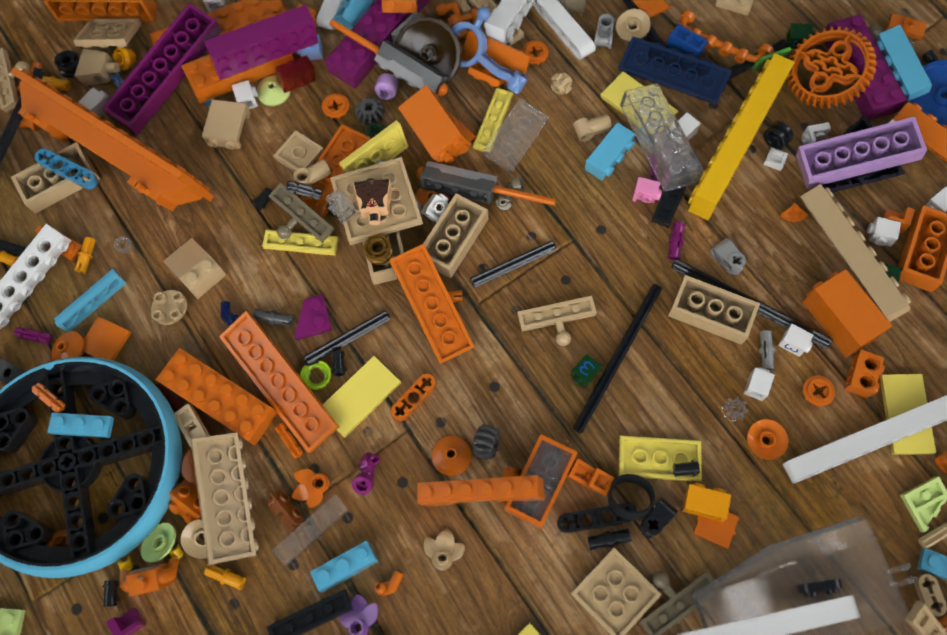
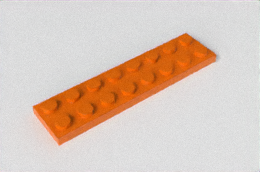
M241 0L206 14L217 20L222 30L218 35L220 36L241 28L239 23L268 14L275 16L286 11L281 0ZM168 27L150 34L153 45Z
M245 311L219 336L307 453H312L340 427L250 312Z

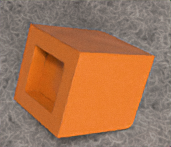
M907 207L902 213L886 209L883 218L901 222L899 232L904 233L911 226L915 209Z

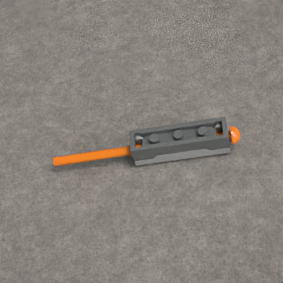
M334 19L330 21V26L376 54L374 60L379 63L378 66L382 69L391 70L395 77L399 79L404 78L408 81L407 84L413 88L418 87L421 89L427 85L437 96L447 94L446 75L391 41H383L381 46L378 47Z
M428 161L426 166H421L416 171L417 177L421 180V189L451 196L458 194L468 200L490 205L495 193L552 206L556 204V199L501 187L497 185V176L431 161Z

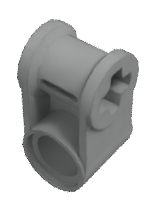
M603 14L599 17L594 42L595 47L604 46L611 49L614 18L610 14Z
M725 238L710 249L712 257L722 265L727 273L738 275L742 272L746 258L730 239Z

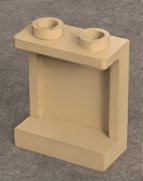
M212 100L202 137L208 146L214 148L217 146L225 147L231 150L241 149L239 139L244 120L249 119L251 114L247 104Z

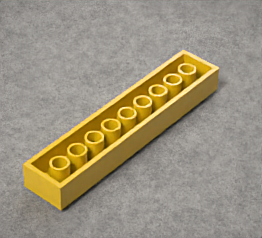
M774 53L771 60L767 59L762 72L759 73L754 86L751 87L747 98L743 101L740 111L735 115L731 127L726 131L723 141L720 142L698 185L695 186L691 194L692 196L688 201L691 204L689 212L707 221L709 220L795 63L794 61Z

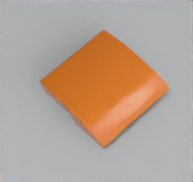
M97 317L84 337L85 346L83 353L92 357L114 361L131 335V332L108 320Z

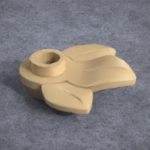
M449 529L440 532L436 540L426 537L424 540L425 554L432 559L433 566L438 570H447L451 567L453 561L460 559L464 554L465 545L463 543H455L454 536ZM441 556L446 557V560L441 562L439 561V558Z

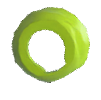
M323 361L308 366L305 365L300 373V377L312 390H320L326 387L332 376L331 368ZM319 368L324 373V380L319 384H314L310 381L311 370Z

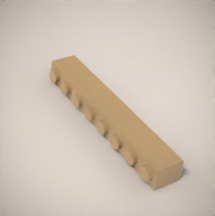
M819 184L800 196L807 209L887 320L891 322L910 311L909 303H911V300L905 292L902 294L897 289L899 284L893 276L891 278L888 277L886 274L888 271L887 267L882 261L878 262L875 259L877 254L874 249L864 244L866 239L863 234L853 229V226H855L854 222L849 216L845 218L842 213L844 211L843 207L839 202L835 203L832 200L834 195L828 187L824 189Z

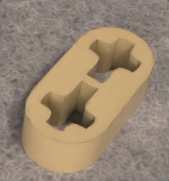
M930 574L917 576L914 580V586L920 602L925 603L934 616L944 615L947 611V604L936 578ZM925 581H929L930 585L928 587H923L922 583H924ZM934 602L938 603L939 607L932 609L931 605Z

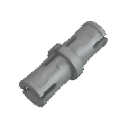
M770 330L760 331L761 348H759V354H761L762 368L773 371L775 370L773 332Z

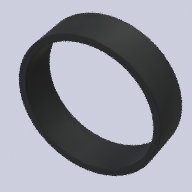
M635 474L618 476L611 483L608 492V503L611 509L618 516L628 520H639L646 517L655 502V492L651 484L646 479ZM624 482L637 484L647 492L650 498V506L639 512L628 511L619 506L614 500L612 489Z

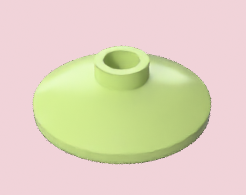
M268 76L258 84L256 89L257 97L261 103L267 106L280 105L290 95L291 88L289 82L281 76Z
M158 524L150 535L143 540L141 556L145 561L149 563L158 562L170 552L176 539V530L171 524Z

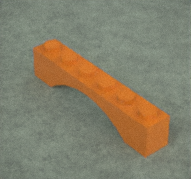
M538 475L417 483V504L426 507L478 501L544 500V479Z

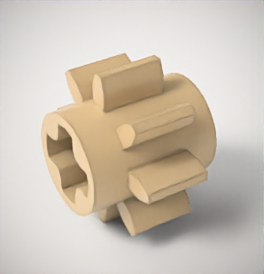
M556 73L551 78L553 81L551 88L556 94H567L572 89V79L568 74Z

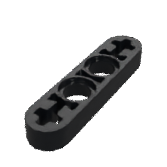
M618 504L622 508L627 507L629 511L637 512L633 504ZM610 506L563 514L558 518L557 528L560 532L569 534L629 523L633 520L624 519L619 516V521H616V513ZM603 511L611 512L612 520L610 522L602 520L601 513ZM584 514L590 515L592 524L589 526L583 525L581 523V516ZM573 516H577V524L580 528H575L576 524H571L569 529H565V526H561L560 523L564 521V518H567L569 522L574 521Z

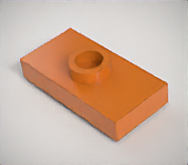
M892 13L886 30L901 25L907 37L921 40L927 23Z

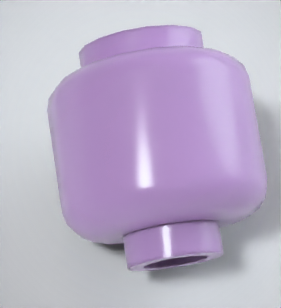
M383 73L376 81L375 93L381 99L390 100L396 96L399 81L394 75Z

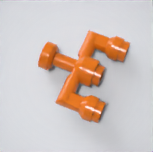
M457 2L446 5L442 3L435 6L438 16H445L448 12L453 11L454 14L447 18V23L451 28L459 22L470 20L475 22L477 19L476 8L471 9L469 14L460 16L461 13ZM467 29L459 34V40L466 38Z

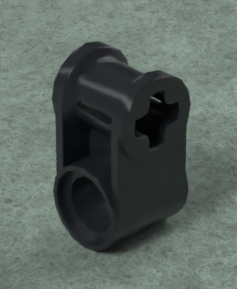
M661 497L641 523V533L647 538L655 537L673 519L678 510ZM651 523L654 524L653 530L649 529Z

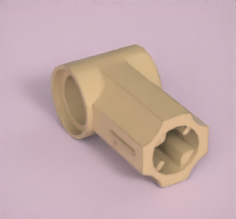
M607 114L590 120L581 118L573 124L581 142L589 141L594 135L612 129L611 120Z
M322 159L308 168H298L293 176L296 184L301 183L313 186L315 182L330 175L331 171L325 160Z

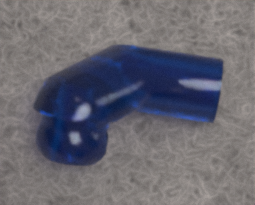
M223 301L221 302V319L226 324L231 325L239 316L230 312V302Z

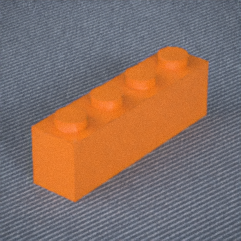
M908 102L893 120L899 121L915 116L926 148L947 163V125L941 126L936 122L938 119L930 113L926 115L921 111V106L914 102L913 104Z

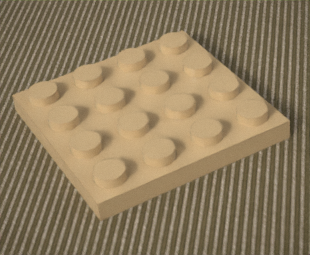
M402 157L330 177L350 245L364 242L375 234L387 235L423 224ZM390 179L392 195L389 215L380 216L381 223L379 225H370L369 217L364 218L361 215L353 182Z

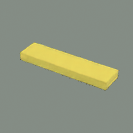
M496 88L473 144V149L490 154L512 100L513 92Z
M266 230L262 247L271 250L336 256L339 239L338 236H328L322 243L313 234L292 232L288 239H281L278 237L276 230Z

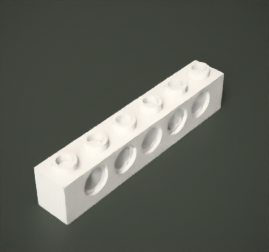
M45 224L0 280V306L3 305L0 310V330L9 323L11 316L21 308L23 301L32 294L35 286L44 279L46 272L56 264L58 257L68 249L72 241L48 224Z

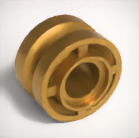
M375 234L367 238L364 243L365 254L371 263L382 265L391 259L393 251L390 241L386 236ZM378 247L382 248L379 252L374 251Z

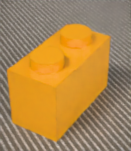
M700 483L689 484L686 488L682 512L724 522L728 517L731 494H727L726 490L720 488L707 489L705 485Z

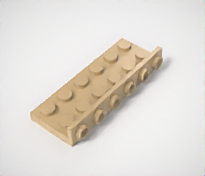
M238 433L191 439L208 565L255 556L256 551H258V542L253 537L255 522L250 517L249 510L252 509L251 499L247 498L246 490L249 489L247 477L244 478L243 470H245L246 465L244 457L241 458L240 450H242L241 438H238Z

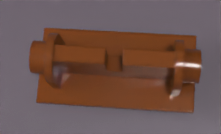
M282 490L270 493L271 497L267 499L268 507L276 516H279L281 513L284 514L279 520L287 530L293 532L298 528L297 524L306 522L302 512L293 505L286 493Z

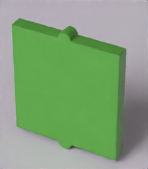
M791 47L774 53L785 57L791 51ZM774 53L761 57L752 67V71L763 68L767 59L771 60Z

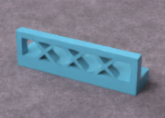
M114 269L110 270L54 318V323L65 332L72 331L121 289L126 282Z

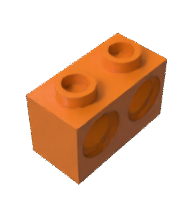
M862 349L855 353L844 391L864 398H869L876 394L880 387V383H878L879 376L883 374L885 365H883L884 357ZM865 362L870 364L871 369L867 368ZM860 380L866 383V387L861 385Z

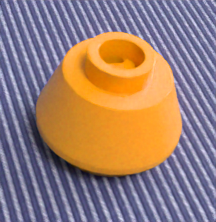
M117 47L113 52V60L119 63L121 70H127L135 64L136 55L129 48Z

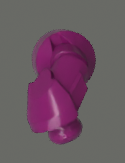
M367 452L362 456L358 464L361 473L357 474L354 478L352 488L360 495L368 494L374 486L372 477L375 472V465L380 462L377 454Z

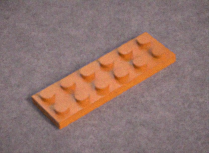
M341 124L317 160V162L322 159L325 160L331 171L330 175L315 182L312 186L313 189L315 187L322 189V197L318 200L312 198V196L307 197L296 193L295 195L321 218H324L328 212L326 205L335 193L330 177L344 174L339 163L372 138Z
M419 245L390 259L389 263L439 365L474 348L472 340L425 245Z

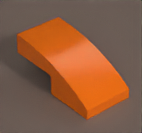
M578 458L574 460L567 475L573 481L603 496L607 495L611 483L615 479L599 468H594Z

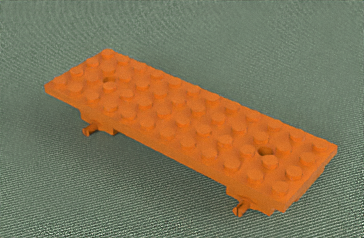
M13 67L10 73L21 80L19 86L22 107L18 113L23 118L27 119L30 123L38 125L50 133L51 137H55L59 141L66 143L68 138L73 139L131 177L127 183L132 185L139 193H144L155 200L158 205L173 212L178 205L201 200L202 197L211 202L214 198V195L209 192L210 188L178 164L172 163L171 160L163 155L161 156L149 146H145L138 139L132 138L122 129L116 128L115 125L102 119L93 111L87 110L86 107L78 102L76 103L66 94L60 93L53 86L46 85V82L35 77L24 68L22 71L16 67Z

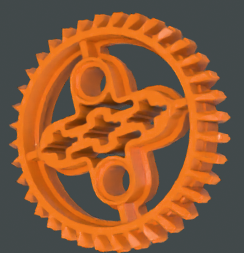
M832 26L828 31H826V28H823L821 33L816 30V35L814 36L809 33V39L803 38V44L798 43L797 49H793V55L789 57V60L795 63L787 77L789 87H791V92L795 93V97H800L801 102L806 101L808 106L812 103L815 108L820 104L821 109L824 108V105H827L828 109H830L833 104H835L836 108L839 107V103L845 106L846 100L853 102V96L859 98V91L865 93V86H870L869 80L874 79L873 74L876 73L875 67L877 66L875 50L871 47V42H867V37H862L860 32L856 34L854 29L849 32L848 27L841 30L840 26L837 30H834ZM836 41L827 53L818 49H812L821 43ZM850 44L858 47L863 54L865 65L862 76L859 75L857 67L848 62L852 55ZM840 50H844V51H845V52L842 53V54H837V52L840 51ZM801 60H803L804 67L814 73L809 81L810 92L801 85L798 78V66ZM819 81H824L822 85H816ZM834 82L842 86L854 84L841 93L821 95L827 93Z

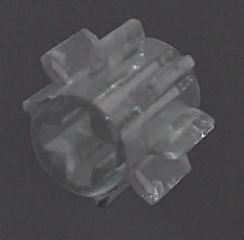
M739 396L733 401L731 398H728L726 400L728 405L722 407L726 412L724 417L731 418L732 422L737 418L742 421L745 418L743 414L749 412L748 409H745L747 402L739 400ZM737 407L738 410L734 412L732 408Z

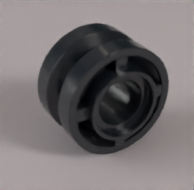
M67 50L57 54L54 63L63 77L74 78L80 58L76 52Z
M774 121L763 133L765 142L770 147L778 150L784 149L787 143L794 137L791 128L781 121Z

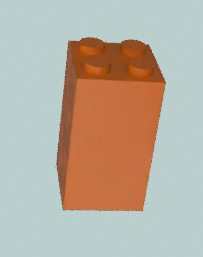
M427 85L398 107L431 157L438 163L450 165L457 156L466 153L472 145L440 98Z
M845 269L840 273L838 271L832 273L824 283L822 281L816 283L812 290L806 293L807 298L802 303L828 336L832 338L843 355L848 358L879 338L892 327V324Z

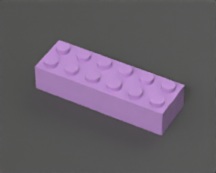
M914 116L799 146L796 158L807 189L819 184L823 185L922 160L927 148Z

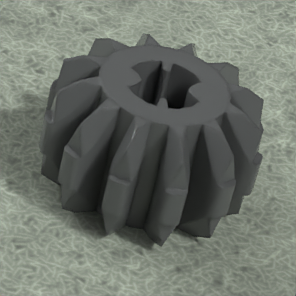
M367 96L366 100L361 98V103H356L355 115L359 123L362 122L364 126L370 124L372 127L373 123L379 125V120H384L385 108L381 100L377 101L376 97L370 99Z
M488 424L479 426L473 439V453L485 460H491L495 457L500 445V430Z

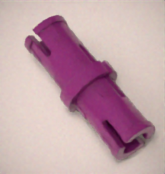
M683 222L673 223L672 235L669 238L670 248L667 257L669 260H680L681 246L684 244L683 233L685 223Z

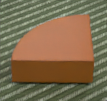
M795 202L780 215L783 219L791 222L802 221L808 216Z

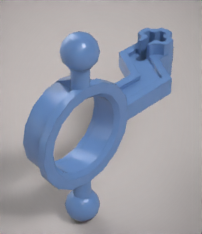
M480 7L477 10V19L474 24L471 22H459L452 27L457 36L462 31L470 29L475 33L478 40L476 54L468 61L462 59L460 67H470L476 63H481L493 75L508 81L506 85L509 90L520 94L528 81V76L519 70L514 72L500 66L486 54L487 39L480 26L483 21H487L490 18L491 13L487 7Z

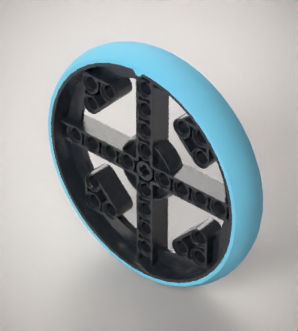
M72 357L51 361L32 368L16 377L0 390V451L9 454L17 452L36 426L38 421L37 415L25 408L39 399V396L32 393V386L37 383L44 385L45 389L51 391L59 398L58 400L65 403V410L61 413L77 414L73 386H94L89 391L91 401L123 419L133 418L137 409L147 429L98 444L87 436L53 434L54 440L45 448L40 461L0 472V497L45 483L52 490L62 493L69 546L67 547L43 546L52 540L53 530L27 513L10 510L4 514L3 518L0 515V563L18 572L35 577L66 578L83 575L104 568L126 556L146 539L161 521L170 504L169 492L178 485L181 472L182 439L180 429L169 402L155 384L135 369L116 361L96 357ZM123 387V391L118 394L119 389ZM104 393V396L99 399L100 395ZM127 405L126 410L121 412L122 408ZM52 407L50 408V415L55 413ZM153 436L152 442L147 444L149 437ZM71 441L70 446L66 448L67 443ZM133 442L132 448L128 450V445ZM113 448L112 454L108 456L109 450ZM151 452V466L148 478L138 474L128 475L107 507L108 515L121 521L109 531L96 538L88 487L96 481L102 466ZM93 454V459L89 461L90 455ZM54 466L53 471L49 473L50 468ZM76 479V484L72 487V482ZM139 480V481H140V484H139V486L135 489V488H134V484H135L136 481ZM79 498V504L75 507V501ZM143 499V505L138 509V502ZM123 506V511L118 515L119 507ZM82 518V524L78 527V521ZM41 530V536L38 538V533ZM21 536V541L17 544L18 538ZM85 538V544L81 547V541Z

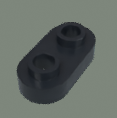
M841 579L799 584L797 587L799 594L804 593V597L818 596L817 591L825 590L826 594L840 593L839 588H843Z

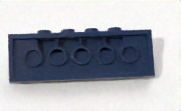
M632 36L618 67L619 71L714 105L718 104L732 74V70L715 65L710 60H700L693 54H683L675 48L669 49L658 42L651 43Z

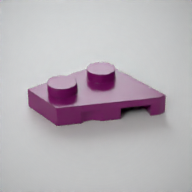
M321 294L304 299L295 332V339L300 340L332 331L324 295Z

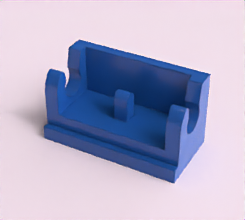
M678 24L669 35L666 48H675L683 54H693L698 59L703 54L708 40Z

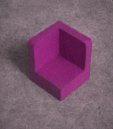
M132 608L121 617H112L106 622L112 635H133L146 625L137 608Z

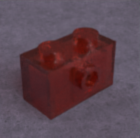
M307 55L275 67L276 80L284 93L316 81L315 67Z

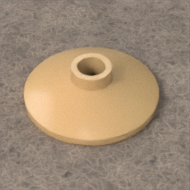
M627 10L620 15L616 22L617 34L621 39L629 42L632 36L642 39L650 30V18L643 10Z
M200 518L191 521L185 526L181 534V545L188 555L198 559H205L207 554L205 540L200 537V534L203 533L202 519Z

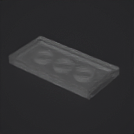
M519 98L482 154L512 174L549 117Z

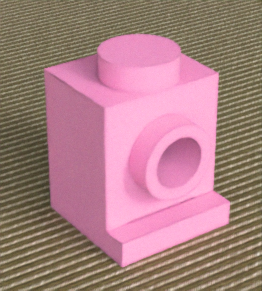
M638 177L632 201L636 202V199H639L645 203H655V200H660L662 190L659 189L660 182Z

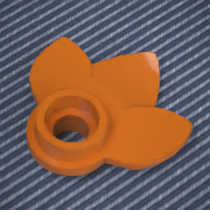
M310 469L295 472L294 477L300 484L295 488L291 497L298 501L307 500L309 508L318 506L323 499V493L329 488V478L323 473L315 474ZM319 480L323 481V485L321 487H317V482Z

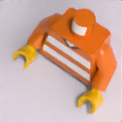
M179 544L176 549L172 547L169 552L171 559L165 563L130 571L133 568L130 556H127L128 559L125 562H122L121 559L117 560L120 568V588L122 591L129 592V596L132 597L160 590L175 582L179 565L178 559L183 556V551Z

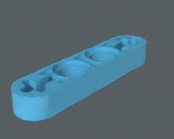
M40 149L35 153V161L53 173L85 189H93L97 186L98 178L90 170L48 149ZM58 162H63L61 168L55 169V165ZM78 169L76 175L69 176L72 170ZM84 176L85 178L91 179V180H90V181H85L82 177Z

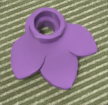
M357 594L351 603L354 610L339 617L342 626L348 628L350 635H367L369 626L374 624L378 617L377 603L368 605L367 601ZM359 624H361L362 627L360 632L358 631Z

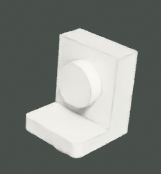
M829 122L807 126L801 137L802 143L807 145L824 139L831 129Z

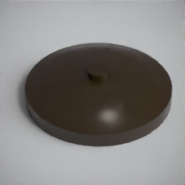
M431 17L414 19L401 29L395 40V45L446 75V85L456 76L461 65L462 48L456 32L446 22Z

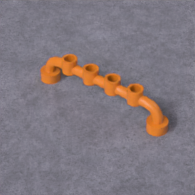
M684 10L680 15L681 26L708 40L706 49L711 50L715 46L719 48V54L724 57L731 53L735 55L734 59L737 63L742 64L745 60L758 62L761 57L774 52L771 45L764 43L757 50L758 55H752L744 48L738 49L733 47L732 43L728 41L722 42L717 40V37L712 34L706 35L698 28L692 29L687 25H691L695 19L693 12Z

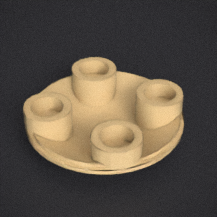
M177 290L157 292L153 297L154 300L151 305V317L162 325H171L178 322L187 310L186 297Z

